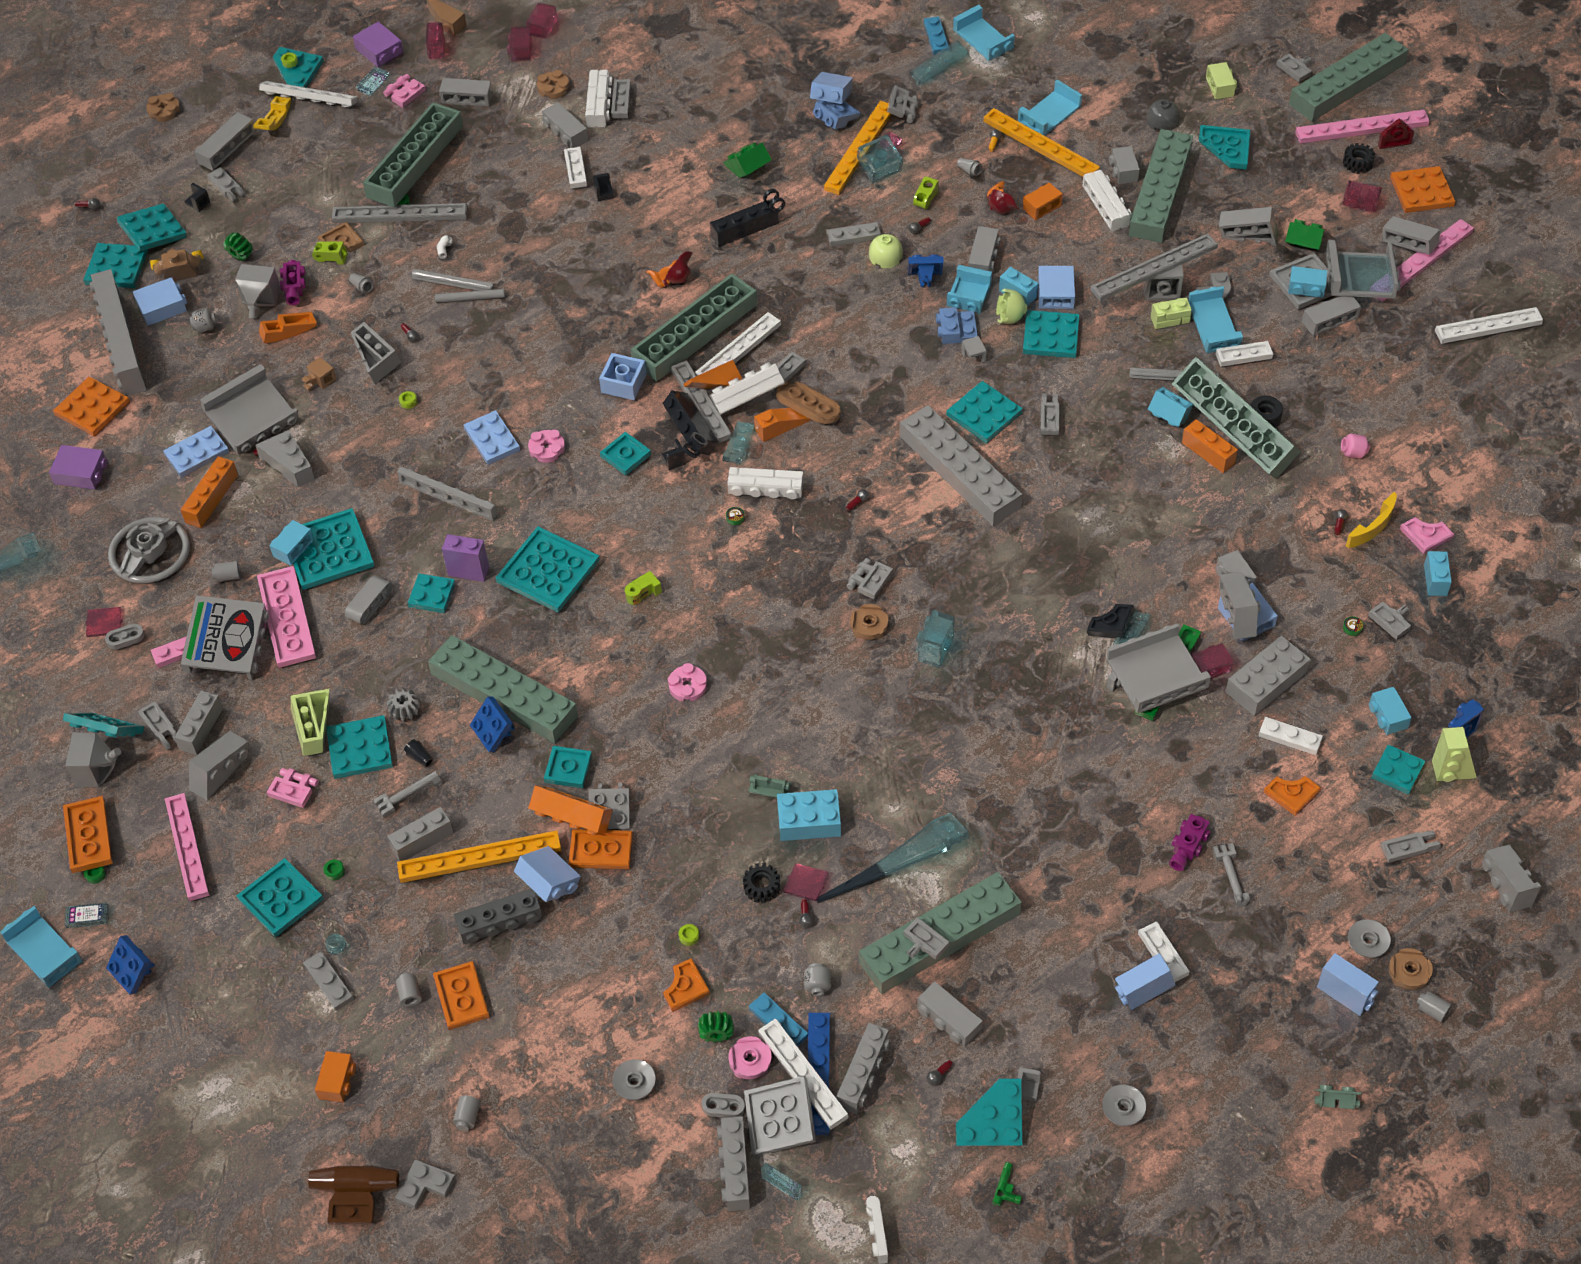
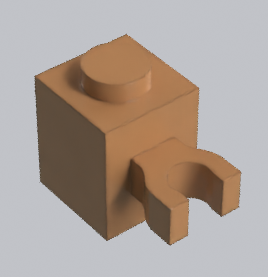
M321 357L306 367L308 375L302 378V381L305 383L303 386L308 391L315 384L324 389L337 380L334 368Z

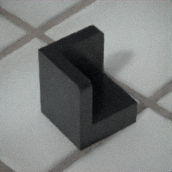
M609 173L594 175L593 182L597 201L614 199Z
M192 183L193 194L184 202L187 206L200 212L210 203V199L206 189Z
M678 439L674 440V449L661 453L668 470L686 464L685 452Z

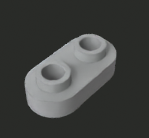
M130 624L108 632L105 636V641L110 649L116 650L139 643L143 640L145 634L139 624Z
M709 1093L702 1099V1110L711 1117H741L745 1112V1103L738 1095ZM714 1104L716 1108L711 1109L709 1106ZM734 1106L738 1107L736 1111H732L731 1108Z

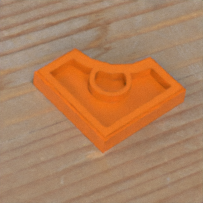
M1276 776L1264 788L1263 792L1296 816L1320 792L1321 787L1306 776L1294 781L1283 780Z
M692 958L673 966L674 981L663 992V996L672 1012L710 995V991Z

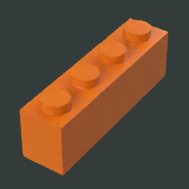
M219 456L216 458L180 509L186 524L198 528L203 527L238 476L234 461Z
M544 785L534 786L528 809L534 810V814L538 816H551L555 822H568L570 827L575 829L585 828L587 829L586 832L592 835L607 832L613 809Z

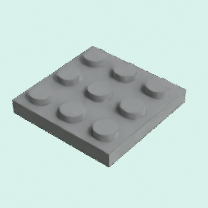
M1315 253L1270 270L1269 276L1297 309L1331 296L1328 268ZM1292 266L1327 270L1323 298L1288 294Z
M805 1076L744 1091L752 1155L759 1156L816 1142L808 1081Z

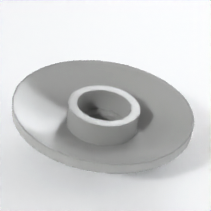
M1369 919L1357 921L1348 932L1349 945L1357 954L1363 957H1379L1390 946L1391 938L1388 930L1377 921Z
M632 1059L623 1062L616 1068L612 1082L618 1095L628 1100H639L646 1097L653 1090L656 1077L653 1068L648 1063ZM632 1081H638V1082H639V1083L636 1084V1085H631V1082H632Z
M1117 1085L1105 1093L1102 1108L1105 1116L1114 1124L1131 1126L1138 1123L1144 1117L1146 1101L1142 1093L1136 1088L1129 1085ZM1125 1106L1127 1111L1120 1110V1107Z

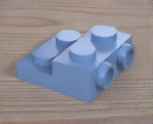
M822 100L816 101L813 110L814 116L824 121L832 129L846 127L848 121L858 119L861 113L845 101L842 104Z
M957 307L939 308V313H936V324H940L938 327V337L942 338V344L962 343L963 340L977 336L974 311L957 312Z

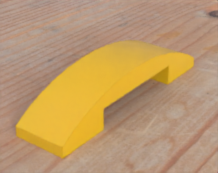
M275 96L270 103L271 110L264 118H258L253 125L254 129L273 131L280 127L289 111L291 98Z
M1393 492L1383 501L1380 515L1367 528L1359 524L1348 535L1347 548L1362 545L1381 533L1391 519L1397 493Z

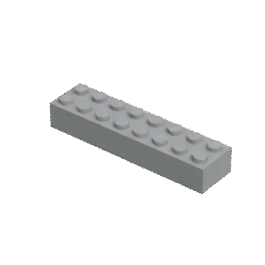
M112 270L91 274L92 282L89 283L92 292L96 293L93 294L95 304H99V306H96L99 317L102 316L99 321L102 329L105 328L102 331L105 341H109L106 343L108 353H112L109 358L112 366L115 365L112 369L115 378H119L117 380L119 389H123L126 396L146 391L120 292Z
M929 405L900 422V437L992 526L1021 508L1022 493Z

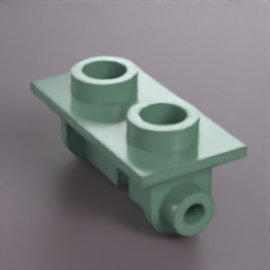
M755 774L750 776L751 784L748 792L777 798V794L790 792L792 782Z
M1320 1085V1089H1314V1092H1319V1096L1314 1098V1104L1319 1105V1107L1335 1108V1100H1339V1108L1355 1110V1108L1360 1107V1100L1356 1099V1095H1361V1092H1355L1353 1087H1342V1091L1333 1090V1086Z

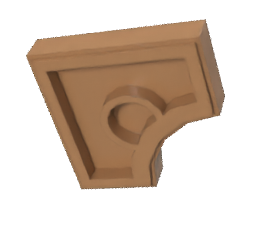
M347 222L317 236L319 242H344L348 252L364 246V241Z

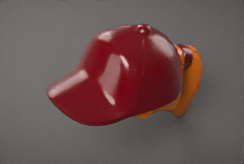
M1004 181L994 185L987 193L990 210L999 214H1006L1012 210L1019 209L1013 197L1003 191Z
M686 251L680 255L678 260H674L671 265L663 267L659 272L648 270L646 273L661 288L670 283L680 284L685 282L691 273L688 261L693 253Z

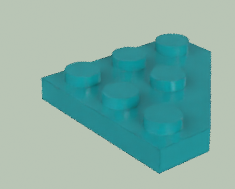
M279 47L273 56L274 63L286 84L305 88L308 87L324 62L323 56ZM286 53H294L297 55L298 64L295 67L286 68L282 65L281 57Z
M1200 125L1199 142L1229 168L1247 170L1250 129Z
M999 1078L956 1122V1146H1022L1021 1078Z

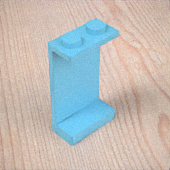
M977 5L954 17L953 30L990 61L1014 48L1015 35L1011 34L1006 38L982 18L983 8Z
M1056 80L1054 91L1031 110L1025 107H1021L1018 110V122L1045 136L1081 107L1082 94Z
M1224 286L1195 290L1189 293L1188 302L1191 307V314L1206 354L1216 352V349L1241 345L1243 339L1241 331H1235L1222 298Z
M35 906L24 911L19 918L7 924L0 931L5 942L48 988L83 962L78 952L73 947L70 948L40 916Z

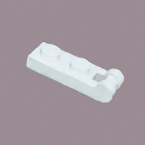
M870 1196L866 1200V1212L872 1217V1221H869L870 1235L875 1236V1243H872L873 1256H878L879 1264L888 1263L880 1201L876 1196Z

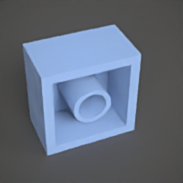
M611 353L599 378L601 393L635 400L647 375L645 360Z

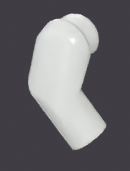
M447 235L441 237L436 246L439 258L441 259L447 257L446 245L451 246V243H453V239Z

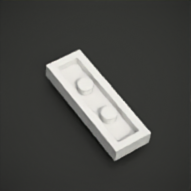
M580 147L564 149L570 188L587 186Z
M1264 341L1216 349V356L1220 367L1272 359L1273 352L1269 342Z
M1265 717L1259 732V737L1313 755L1317 754L1322 740V735Z
M1157 922L1138 931V935L1151 955L1154 957L1159 953L1161 954L1171 971L1174 982L1189 976L1190 971Z

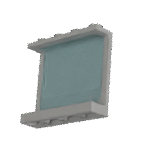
M1328 240L1326 260L1331 296L1396 298L1397 291H1400L1401 282L1398 281L1399 271L1396 270L1397 260H1394L1395 250H1392L1391 242L1387 243L1386 253L1380 254L1337 252L1335 240Z

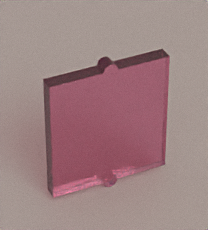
M121 607L87 610V621L85 622L86 637L106 636L108 632L120 628L123 622Z
M795 863L791 874L787 876L788 880L783 893L817 901L821 890L825 888L824 884L829 873Z

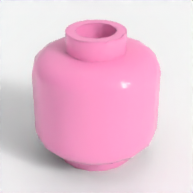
M1348 434L1342 439L1341 451L1346 457L1361 459L1370 450V444L1363 435Z

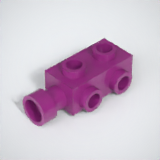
M289 260L287 263H283V268H280V277L283 278L280 281V289L285 293L286 303L291 306L300 303V296H303V289L306 288L305 279L303 278L306 275L305 267L301 266L300 261L297 262L296 260Z
M1190 814L1188 820H1183L1180 827L1181 833L1180 835H1175L1171 845L1174 847L1173 853L1175 854L1171 857L1169 865L1174 870L1183 871L1187 865V859L1192 861L1194 856L1199 857L1203 848L1200 844L1202 841L1207 842L1211 833L1208 830L1210 821Z

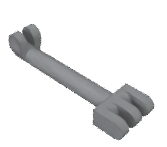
M434 771L390 798L387 797L386 793L382 794L374 800V803L378 805L377 808L381 811L382 816L387 817L396 811L393 807L394 804L431 782L434 783L435 787H439L442 785V781L437 772Z
M1233 843L1228 844L1229 851H1227L1225 844L1220 845V853L1218 847L1213 846L1212 851L1215 860H1223L1235 895L1236 904L1238 907H1244L1249 902L1248 892L1242 893L1231 858H1236Z

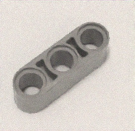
M376 575L372 576L346 607L345 617L361 625L365 624L390 594L392 583Z

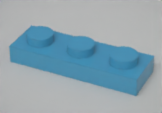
M939 16L924 18L923 24L933 55L949 53V46Z
M765 993L761 994L749 1005V1010L765 1025L776 1018L797 1047L808 1038V1033Z

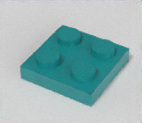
M626 431L600 451V457L625 476L651 456V450Z
M418 573L408 600V607L445 613L456 584L455 579Z
M1388 744L1371 778L1409 795L1425 764V760Z
M553 746L544 775V783L583 788L592 752Z

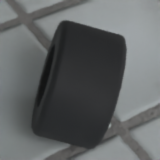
M1263 395L1252 401L1251 406L1275 428L1280 424L1283 406L1278 399Z

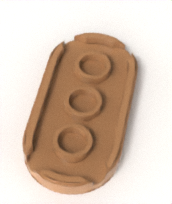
M784 382V384L777 387L776 397L782 404L815 422L829 424L836 422L840 418L841 410L837 402L803 383L794 382V384H789V382Z

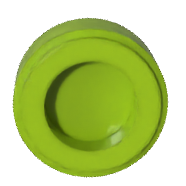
M286 53L281 57L282 65L286 68H292L298 64L297 55L294 53Z
M411 391L403 392L399 396L401 407L405 409L415 407L417 404L416 394Z
M686 924L679 929V940L682 944L692 946L698 942L700 935L695 925Z

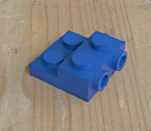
M1473 699L1468 703H1462L1457 708L1456 717L1448 725L1449 728L1463 727L1466 738L1477 731L1484 712L1480 703Z

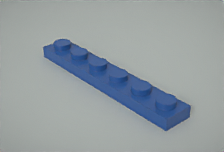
M808 1013V1062L829 1088L830 1013ZM811 1104L815 1135H829L828 1125Z

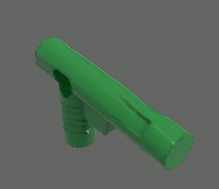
M1009 1162L1004 1164L992 1201L993 1205L1001 1206L1002 1200L1015 1202L1018 1205L1021 1203L1022 1196L1012 1194L1013 1185L1008 1183L1013 1165ZM999 1192H1001V1193L1003 1194V1196H997V1195H998Z

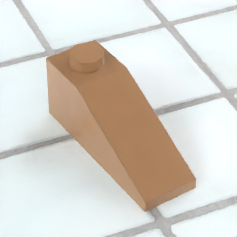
M427 0L429 11L444 32L455 36L467 26L465 13L439 0Z

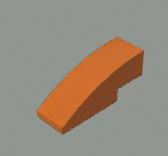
M312 312L279 314L277 320L260 321L259 333L263 343L276 342L302 334L317 326V322Z

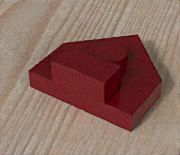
M1400 118L1380 133L1379 149L1412 144L1413 128Z

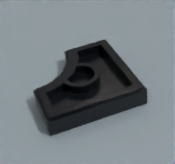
M1115 604L1108 613L1092 617L1087 628L1088 636L1124 638L1135 611L1134 605Z

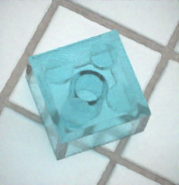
M888 134L858 147L857 159L872 184L902 171L903 159Z
M933 610L931 615L926 617L924 629L919 631L916 638L918 642L916 648L918 661L940 668L954 640L955 617Z

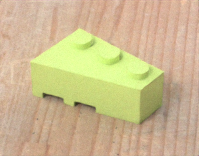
M329 689L291 696V712L303 756L323 753L330 703Z
M1463 727L1443 728L1432 759L1437 781L1450 782L1459 779L1477 778Z

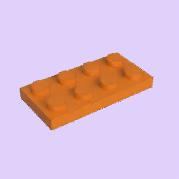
M99 796L63 805L69 864L72 874L113 864L104 797Z

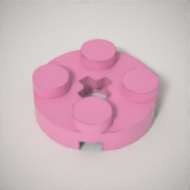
M543 430L531 434V439L528 443L529 453L532 457L537 458L538 461L543 463L553 462L558 459L561 453H564V439L558 430Z
M686 663L675 669L668 677L669 691L679 701H684V699L695 701L706 692V675L700 668ZM691 681L692 685L689 686L687 684L684 686V682Z
M752 1036L743 1037L736 1041L737 1043L733 1048L731 1047L728 1055L729 1065L735 1076L743 1079H756L765 1076L772 1061L769 1046L762 1042L761 1039ZM748 1054L756 1057L752 1062H748L744 1058H747Z

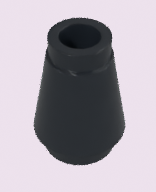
M412 739L404 747L406 756L424 767L429 766L433 761V758L420 741Z

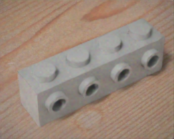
M237 112L194 151L198 164L212 171L216 169L256 132L253 127V119Z
M868 1023L837 1094V1100L845 1111L857 1115L860 1106H864L867 1099L866 1092L868 1088L873 1086L875 1080V1071L880 1069L883 1061L882 1055L890 1046L891 1039H889L888 1029Z
M743 1116L721 1118V1126L717 1127L718 1140L723 1142V1147H719V1159L724 1160V1167L720 1168L721 1181H725L726 1188L722 1189V1202H727L728 1211L750 1210Z

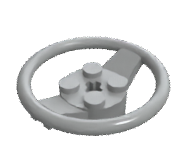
M148 517L136 520L122 528L113 538L108 550L109 564L119 577L129 582L145 584L161 581L174 574L185 563L190 551L189 536L181 525L169 518ZM176 531L180 535L183 544L182 552L177 561L161 573L150 576H135L144 562L153 563L156 558L163 554L167 548L165 539ZM126 536L128 550L120 568L116 561V550L120 541Z

